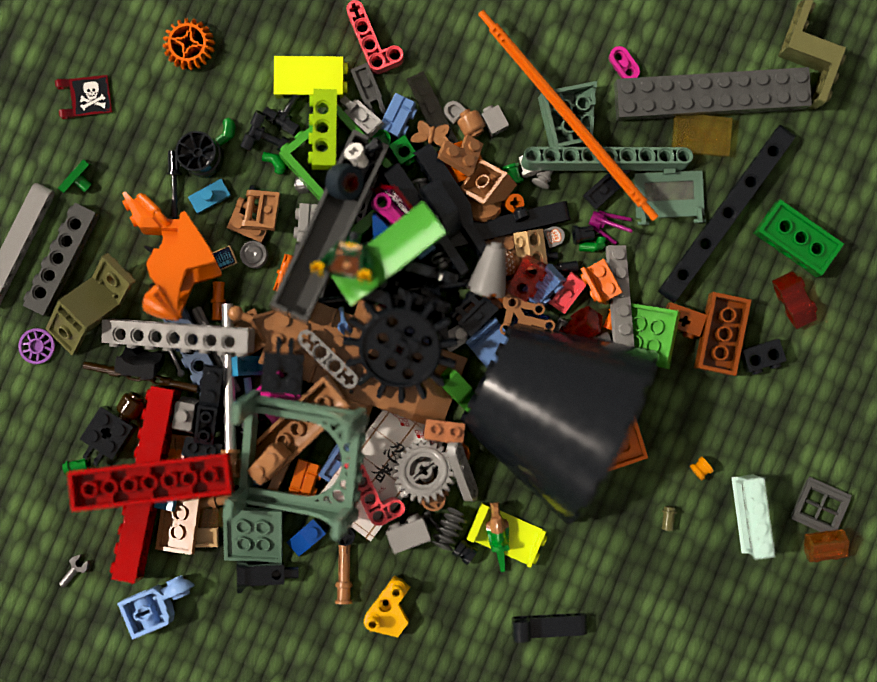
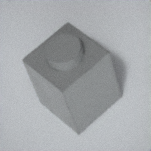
M490 105L483 109L484 113L481 116L491 137L508 129L509 124L499 105L495 107Z

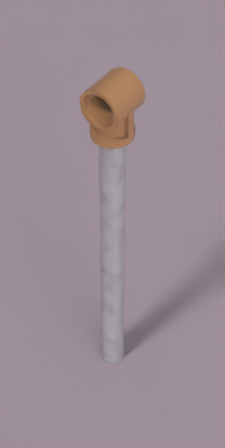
M222 304V326L234 327V321L228 316V310L233 304ZM233 337L230 338V343L232 346H234ZM229 352V355H223L225 450H221V454L231 453L233 478H240L241 459L239 458V453H241V450L236 449V424L231 423L232 403L235 402V376H232L231 357H234V352Z

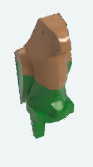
M499 502L490 503L491 518L486 522V531L492 552L497 553L500 570L505 572L504 551L509 550V524L507 519H503L500 515Z

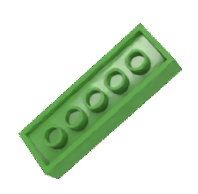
M422 201L365 246L371 252L376 264L371 276L372 283H368V281L360 283L357 279L329 275L337 284L350 306H355L447 235L448 232L426 203Z

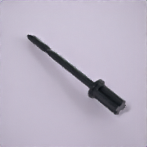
M169 150L168 172L166 175H171L172 219H178L177 175H182L176 158V150Z

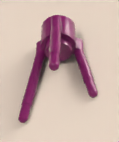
M594 210L589 221V225L593 226L594 231L606 237L614 245L617 244V241L599 227L604 228L605 224L629 233L633 232L630 228L607 220L608 218L632 221L630 217Z

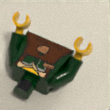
M350 232L348 242L337 241L336 245L319 262H314L311 265L312 274L318 271L320 277L324 275V270L326 269L327 273L334 276L357 279L360 283L362 281L372 283L371 276L376 264L369 249L364 245H360L361 234Z

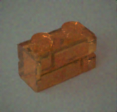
M844 529L804 535V552L809 562L837 560L848 557L849 539Z

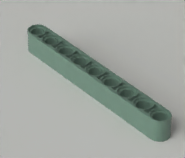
M529 147L525 150L521 159L522 167L529 171H607L588 147ZM603 147L622 170L664 171V169L675 168L676 171H682L687 168L693 159L692 151L685 147ZM527 157H533L535 161H530ZM546 157H552L554 161H549ZM565 157H570L573 161H568ZM584 157H589L592 161H587ZM622 157H627L629 161H625ZM641 157L647 158L648 161H644Z

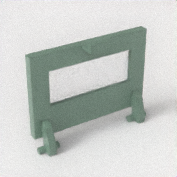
M675 168L664 169V172L634 173V185L646 197V202L657 213V218L697 216V219L693 220L694 223L706 222V219L702 218V216H705L703 171L676 172ZM635 204L636 219H641V222H637V225H649V221H646V219L650 217L641 207L638 208Z

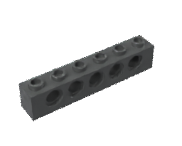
M74 203L68 209V217L65 223L63 222L60 225L57 239L52 241L48 256L41 262L42 268L39 274H36L32 280L33 286L31 290L27 291L23 298L24 303L22 306L42 316L49 317L100 217L99 214L77 203ZM80 220L81 226L75 230L74 223ZM71 237L72 244L69 247H67L65 245V241L67 238ZM62 254L64 257L63 262L58 264L57 257ZM53 271L55 278L49 281L48 274ZM44 288L46 295L44 298H41L39 292Z

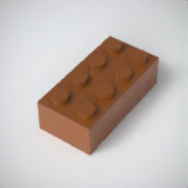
M716 292L709 293L705 309L707 318L699 339L694 364L695 369L729 376L737 375L751 305L750 299Z

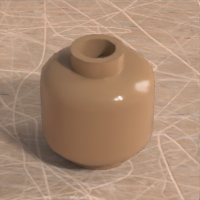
M467 109L460 113L461 118L457 121V124L464 136L469 134L475 138L484 132L486 124L477 110L470 111V109Z

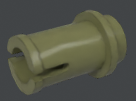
M664 506V509H662V530L674 531L675 514H677V511H675L676 507Z

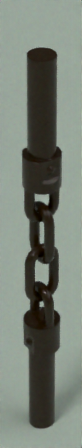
M86 361L83 363V369L106 373L117 378L122 376L121 373L114 372L115 366L109 367ZM156 375L153 379L144 380L164 388H176L195 393L199 391V385L176 381L164 376ZM126 376L127 379L132 380V381L140 382V381L143 380V379H140V377H138V379H137V378H132V377H129V376L127 377V376ZM156 378L160 379V383L155 382Z

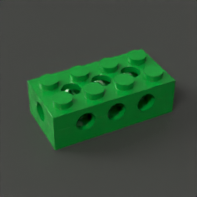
M781 199L773 204L753 233L814 277L824 274L844 245L840 240ZM780 223L785 226V232L780 229ZM796 234L801 238L800 243L796 240ZM812 245H813V246L816 248V250H817V251H816V254H814V253L812 252Z

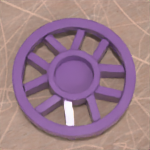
M34 328L26 331L21 336L18 348L20 355L25 361L32 364H42L48 361L55 352V342L48 331ZM34 332L35 339H32L30 333ZM38 332H43V334L39 337ZM47 335L49 339L44 342L43 338ZM27 336L29 342L23 343L25 337ZM50 342H51V348H49V347L46 346V345H47L48 343H50ZM22 345H28L29 349L23 350ZM47 349L50 353L47 355L43 351ZM30 352L29 359L24 353ZM34 354H37L36 361L32 360ZM41 355H43L44 357H46L45 359H43V360L40 361V356H41Z

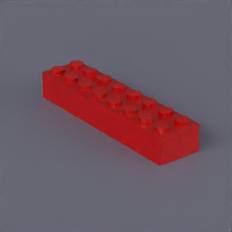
M231 453L67 472L71 512L216 496L235 492Z

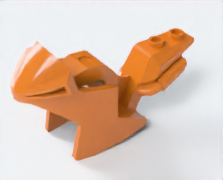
M125 191L122 193L125 198L122 202L127 212L131 211L133 215L130 216L134 227L138 226L145 235L163 236L160 247L154 248L146 264L155 286L144 295L143 310L161 319L178 321L182 318L183 310L193 286L200 282L221 277L222 272L209 246L185 211L180 214V219H167L161 212V209L146 194L139 193L136 196L137 198L133 199Z

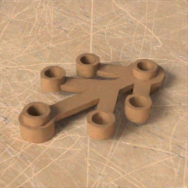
M510 292L503 298L506 314L504 322L500 326L502 334L505 335L506 333L502 330V327L510 325L513 313L517 316V323L534 325L548 329L545 324L551 322L553 327L549 330H554L555 323L553 320H543L527 316L521 309L533 310L535 314L541 315L545 311V306L542 303L535 304L523 301L520 295L515 292ZM510 299H515L516 304L514 306L509 304ZM540 305L543 307V310L537 312L535 307Z

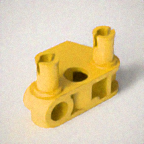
M394 575L367 611L364 625L369 631L399 637L407 626L409 619L401 607L400 601L406 595L410 586L403 579ZM388 601V605H384L383 602Z

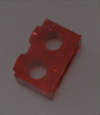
M526 254L506 292L524 302H527L529 297L533 299L538 290L535 287L537 282H542L547 274L544 270L547 265ZM528 267L536 268L537 274H530ZM519 284H526L528 290L522 291L519 288Z

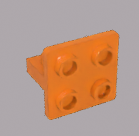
M605 259L598 261L588 268H581L583 273L581 278L586 285L589 284L592 290L590 295L595 302L598 301L601 304L607 305L611 299L623 293Z

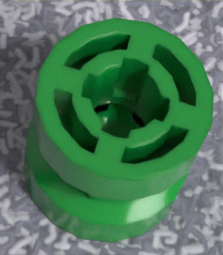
M380 129L372 137V139L379 138L382 143L387 145L392 143L391 136L386 130Z

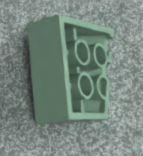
M597 81L554 89L593 135ZM541 93L538 101L549 147H576L584 144Z

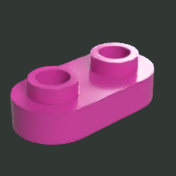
M622 46L614 47L609 54V61L622 79L638 78L640 68L627 49ZM620 55L622 59L617 60L615 56ZM630 70L633 74L628 76L626 71Z

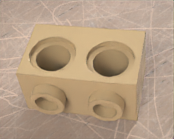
M543 229L513 233L516 254L519 260L518 271L539 269L548 264Z

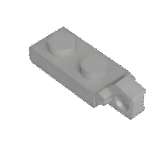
M344 95L339 100L346 108L344 112L370 138L385 125L382 120L358 99L352 102Z

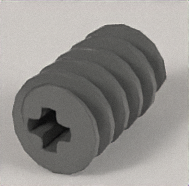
M448 507L447 510L450 514L444 513L443 516L446 520L440 521L443 527L436 528L439 534H433L432 537L436 541L430 542L444 550L452 551L453 549L449 544H456L453 536L460 537L457 530L464 529L460 523L467 524V521L464 519V514Z

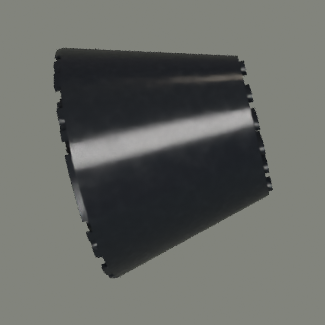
M514 323L513 327L509 325L504 335L507 337L505 343L499 344L494 355L497 357L496 360L490 361L484 375L486 378H481L475 394H473L468 403L469 411H464L460 421L465 424L466 430L563 522L571 524L580 516V512H578L580 507H587L593 496L597 493L598 485L601 481L605 480L629 436L627 432H629L631 425L635 424L644 404L646 395L643 390L652 384L659 355L653 350Z

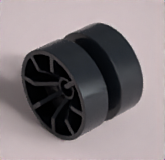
M188 132L180 138L176 146V158L180 165L197 177L207 178L213 176L223 165L224 154L222 148L204 132Z

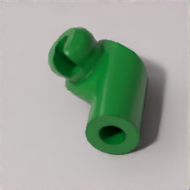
M263 152L262 161L272 163L276 174H284L286 164L282 161L280 155Z
M598 236L596 243L580 242L579 251L596 252L604 249L607 245L606 237Z

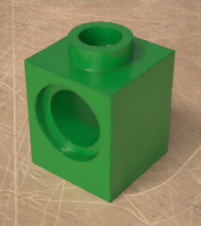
M405 135L389 145V149L401 167H409L416 162L415 155L412 154L415 150ZM407 149L410 153L407 157H401L399 155L400 150Z

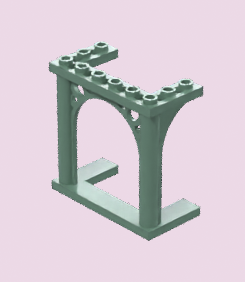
M252 390L232 403L231 423L240 424L244 421L239 489L225 500L223 519L231 521L245 507L251 504L306 514L322 519L332 527L331 539L340 540L347 533V530L352 527L353 523L357 521L359 516V509L356 508L357 502L360 501L361 491L358 488L362 481L363 472H360V468L365 458L362 448L366 443L367 437L364 434V428L368 424L366 408L358 407L354 411L260 395L261 391ZM259 413L309 421L326 429L335 439L341 453V471L334 485L323 493L311 496L254 487V479L248 474L247 470L255 463ZM331 424H333L334 426L340 424V426H338L336 430L332 429ZM350 443L348 449H350L349 451L345 449V444ZM342 480L346 481V483L344 484L345 488L341 486ZM334 490H339L343 493L344 501H339L335 498ZM325 496H329L330 500H324Z

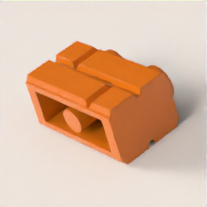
M299 458L288 493L306 496L316 495L318 488H315L317 480L321 481V477L318 474L321 471L322 465Z

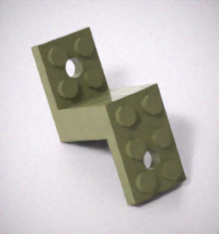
M801 0L796 7L778 57L821 72L811 97L812 106L809 107L816 110L818 107L823 106L825 102H828L832 96L833 91H831V87L839 77L837 71L839 66H842L845 61L846 55H844L846 48L805 33L809 24L807 20L808 14L813 12L816 3L813 2L814 0Z
M106 253L102 256L90 279L58 300L45 329L73 356L78 352L88 332L101 324L103 319L109 318L120 310L135 280L129 272L119 265L115 258Z

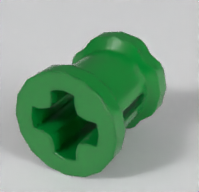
M519 163L504 166L502 168L503 171L508 173L516 184L524 182L518 170Z

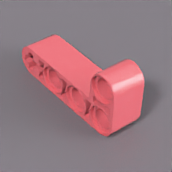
M357 0L350 1L346 8L347 14L371 71L374 74H381L400 66L404 60L403 50L395 45L381 50L362 3ZM355 8L359 13V19H357L355 13L353 12V9ZM361 25L368 27L365 32L358 31V28ZM367 43H374L375 47L368 50L365 48ZM398 53L400 57L397 60H392L390 55ZM375 60L383 62L380 67H374L372 63Z
M362 464L360 472H363L366 482L359 486L358 490L361 491L360 501L370 521L376 526H381L401 516L405 511L403 502L397 497H390L381 502ZM373 494V501L366 503V495ZM398 502V510L391 511V505ZM377 511H381L382 517L378 520H374L373 514Z

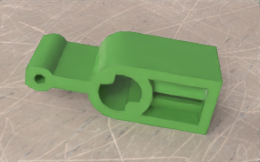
M448 367L441 374L445 379V384L442 388L464 411L468 412V403L475 392L457 371Z

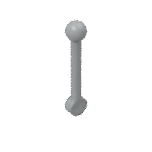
M169 351L178 370L177 375L183 377L185 375L184 370H181L173 351Z

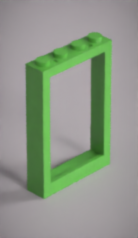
M337 104V116L351 132L354 129L363 133ZM310 126L307 130L298 132L294 137V141L284 144L280 148L281 152H279L282 161L320 201L324 190L291 155L309 139V133H313V126ZM385 157L382 166L386 169L392 164ZM383 200L378 206L384 208L385 201ZM370 211L353 226L351 232L361 234V238L373 228L372 215L376 211Z

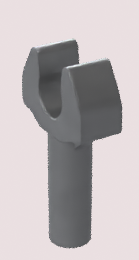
M82 554L76 555L69 560L71 569L59 582L61 587L65 588L77 572L85 573L88 570L89 560L82 566L78 565V560Z

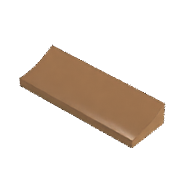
M331 374L323 376L298 400L299 402L348 409L351 406L350 402L336 385ZM280 417L257 439L255 462L272 444L281 441L292 452L291 458L270 479L272 480L325 429L309 421Z

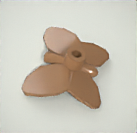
M419 121L417 126L418 132L411 137L410 141L421 143L428 140L429 144H432L434 141L435 144L442 146V143L448 140L446 135L449 131V125L445 124L437 128L432 126L430 128L424 121Z

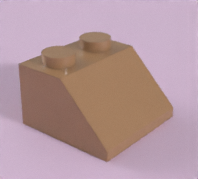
M481 159L476 165L473 174L465 179L460 188L464 194L486 206L506 200L517 184L508 173Z

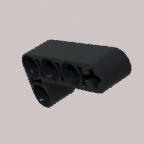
M587 614L516 616L511 618L513 641L518 643L530 642L531 638L582 636L588 634Z

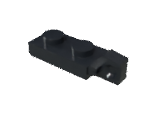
M622 170V171H623L626 175H628L631 170ZM608 173L587 191L583 198L596 211L621 186Z

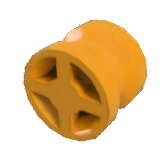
M702 456L696 464L689 466L701 481L705 479L708 473L714 472L713 468Z

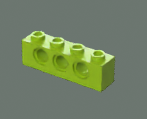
M314 89L313 95H310L309 107H313V114H309V126H313V133H309V144L312 145V152H308V163H312V170H330L332 166L336 165L337 89ZM324 107L328 112L321 114L318 112V109ZM320 126H325L328 131L320 133L317 129ZM325 145L328 149L325 152H320L317 150V147Z

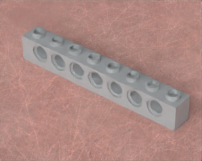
M110 318L102 320V343H109V347H121V344H125L127 348L145 346L144 349L155 350L156 347H162L163 351H174V348H180V352H192L193 349L199 350L201 354H210L211 351H217V355H229V352H234L235 356H247V353L254 352L255 328ZM123 330H124L125 333H126V336H125V337H124L123 334H122V331H123ZM140 331L144 334L143 339L140 337ZM158 332L162 335L161 340L158 338ZM176 333L180 336L179 342L176 340ZM194 335L198 337L197 343L194 341ZM212 336H215L216 344H213ZM231 337H233L235 340L234 346H232L230 343Z

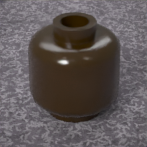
M136 392L125 393L116 407L120 413L119 417L125 421H130V419L137 420L146 406L143 401L144 398Z

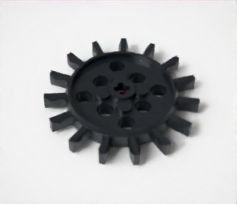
M386 291L384 301L387 308L377 311L374 305L369 300H366L363 306L371 315L367 323L354 316L349 321L352 326L362 330L360 338L345 337L343 340V345L359 347V356L348 359L346 366L351 367L362 363L367 372L360 377L358 384L361 386L373 377L381 383L377 390V398L379 399L385 394L386 387L389 386L398 388L399 403H404L406 397L405 388L415 386L423 400L427 397V391L423 382L428 378H431L441 387L445 384V379L435 371L438 365L441 364L454 368L456 364L455 360L442 356L443 347H454L458 344V338L442 339L439 332L440 329L450 324V317L443 318L439 322L434 323L428 315L433 311L435 301L431 300L423 311L413 308L414 292L409 291L406 297L405 306H394L391 292ZM393 316L397 318L398 323L390 324L388 318ZM411 326L415 329V333L408 334L405 328ZM385 333L389 339L383 341L379 338L378 334ZM424 336H429L432 338L433 342L427 344L422 340V338ZM400 344V346L404 347V349L401 350V348L397 347V345ZM375 349L379 352V356L373 357L369 351ZM419 352L423 355V359L417 360L413 357V354ZM393 359L397 365L389 366L386 360ZM409 368L414 374L408 376L403 370Z

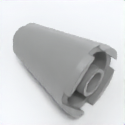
M492 242L487 244L468 282L467 289L470 288L471 292L490 297V294H496V298L505 297L506 248L503 247L502 243Z

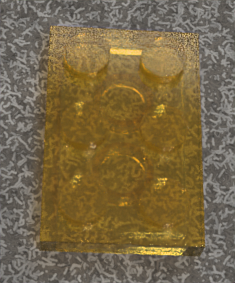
M706 115L675 116L671 147H685L690 149L693 154L728 157L730 154L733 118Z

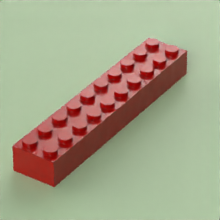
M151 386L147 390L145 399L148 402L147 407L142 412V420L144 422L143 427H140L138 431V439L140 441L139 446H136L134 451L135 463L161 461L168 458L171 436L173 434L172 422L175 404L180 398L182 390L160 386ZM155 503L123 506L122 515L124 520L119 526L118 535H120V539L114 549L116 559L115 562H112L110 568L113 580L135 584L144 578L158 509L154 508Z

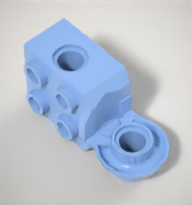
M183 575L167 581V586L165 587L158 584L117 603L131 638L135 639L171 623L174 620L175 612L170 597L173 600L179 599L189 594V589L195 585L190 580L184 579Z

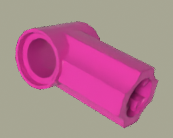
M380 193L371 200L372 209L378 212L391 226L405 215L386 193ZM378 198L384 199V201H385V207H384V208L378 206V204H377V199H378Z

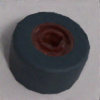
M336 164L328 171L325 184L327 191L334 198L353 200L360 195L364 186V178L358 167L349 164Z

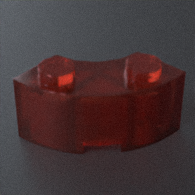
M791 271L772 281L777 298L785 305V314L796 329L817 320V306L814 301H810L804 289L805 283L800 276L798 277Z
M587 306L571 315L572 319L565 328L562 326L559 332L592 338L601 333L603 316L590 306Z

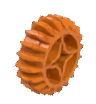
M185 18L182 24L178 20V26L171 24L173 30H166L169 36L163 37V40L167 42L163 44V48L167 49L164 54L169 56L168 60L171 63L174 62L175 67L181 65L182 70H185L187 65L190 71L193 70V65L200 69L199 63L202 62L206 65L205 58H212L209 52H214V48L211 47L215 44L214 40H211L213 34L208 33L209 28L207 26L203 27L204 24L201 21L197 23L196 19H192L190 23L188 18ZM186 32L183 37H179L182 33ZM195 32L202 35L203 44L195 41ZM189 41H191V42H192V45H191V46L189 45V47L187 48V47L185 46L186 43L189 44ZM175 44L182 48L183 57L176 54ZM194 52H199L196 56L191 57Z

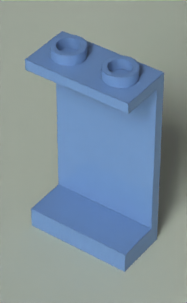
M496 318L490 319L473 337L469 335L466 344L486 368L491 360H496L497 357L494 355L499 344H504L507 339L500 332L501 324Z

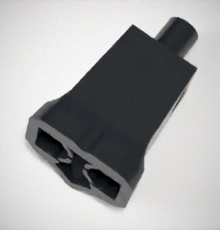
M237 561V594L242 593L249 586L284 585V579L299 578V567H284V562Z

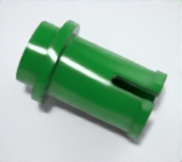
M84 458L72 462L66 461L62 464L65 475L69 471L89 469L88 461Z

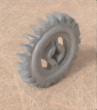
M422 440L419 441V446H416L413 442L412 449L406 446V453H399L402 459L395 460L399 465L393 467L394 470L398 471L393 474V477L399 478L395 481V485H401L398 489L399 492L405 490V498L411 494L412 502L418 497L420 504L423 498L429 504L430 497H433L435 501H437V494L444 497L442 490L444 489L449 492L450 489L447 484L454 485L450 477H455L454 473L451 472L452 468L447 457V451L444 452L445 447L441 446L438 448V442L431 446L430 441H427L426 445H424ZM421 458L432 459L429 463H419L415 468V474L411 476L412 465ZM438 466V475L432 483L427 485H420L416 483L419 480H421L422 482L432 481V479L435 476L434 469ZM424 469L428 472L426 476L422 472Z

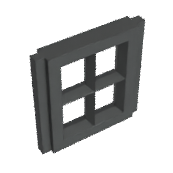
M808 477L790 519L834 538L852 495ZM811 489L824 494L820 504L807 499ZM827 497L841 502L837 512L824 506ZM805 502L818 508L815 517L801 512ZM822 510L835 515L831 525L818 520Z

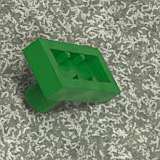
M83 159L58 189L65 193L74 183L83 192H86L92 183L81 174L89 167L90 163Z

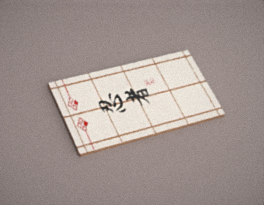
M383 409L365 432L367 436L366 443L362 448V453L365 454L363 465L381 502L390 497L403 499L405 490L399 492L398 489L401 485H395V481L399 478L393 477V474L398 472L393 467L399 465L395 460L402 459L399 453H406V446L412 449L413 442L416 446H419V441L421 440L424 445L427 440H424V424ZM438 442V448L442 446L443 442ZM421 458L412 465L411 476L415 474V468L419 463H429L431 459ZM341 467L335 472L321 493L334 485L339 477ZM362 477V481L359 484V486L363 485L366 482L365 477ZM342 480L341 486L345 488L344 484L346 483V481ZM334 490L335 498L339 501H344L343 493L339 490ZM366 495L365 502H372L374 495ZM325 496L324 500H330L329 496ZM359 501L356 508L359 509V516L357 521L353 523L352 528L367 540L372 541L383 525H374L368 518L361 501ZM398 502L391 505V511H394L399 504ZM377 511L373 514L374 520H378L382 517L381 511Z

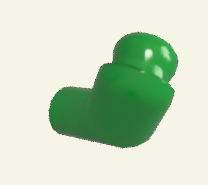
M231 118L223 120V133L215 138L220 146L235 136L236 124Z

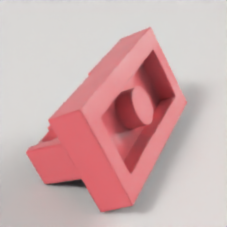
M573 272L568 275L563 283L564 288L558 294H554L549 303L564 314L586 287L584 281Z

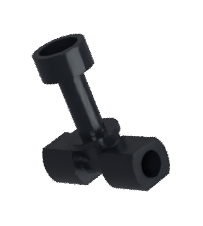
M291 95L292 97L283 111L279 109L276 112L266 107L263 113L267 114L265 120L273 125L275 123L280 125L283 131L295 137L301 127L291 121L290 113L298 100L302 102L306 95Z
M256 110L250 122L252 126L249 132H246L240 146L251 151L255 141H260L262 138L277 145V150L280 151V148L289 142L290 139L284 136L280 139L265 132L266 127L263 126L267 114Z

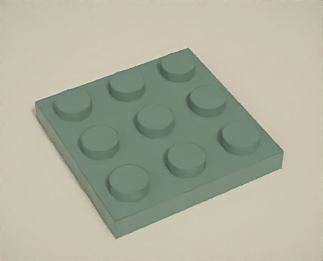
M245 507L231 521L223 519L224 561L282 563V510L267 507Z

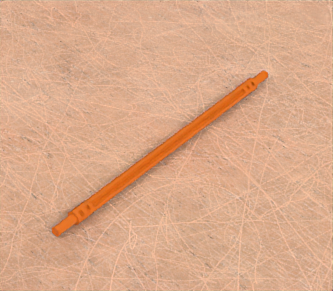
M484 10L480 11L478 16L489 27V32L585 143L638 208L641 207L650 219L654 221L658 215L646 202V197H644L498 23L495 24Z

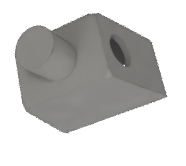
M182 396L176 401L172 422L173 430L180 433L195 434L197 408L200 399Z

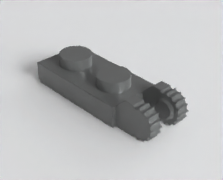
M368 62L350 69L364 105L376 115L371 103L378 101L380 111L385 114L386 109L382 101V95Z

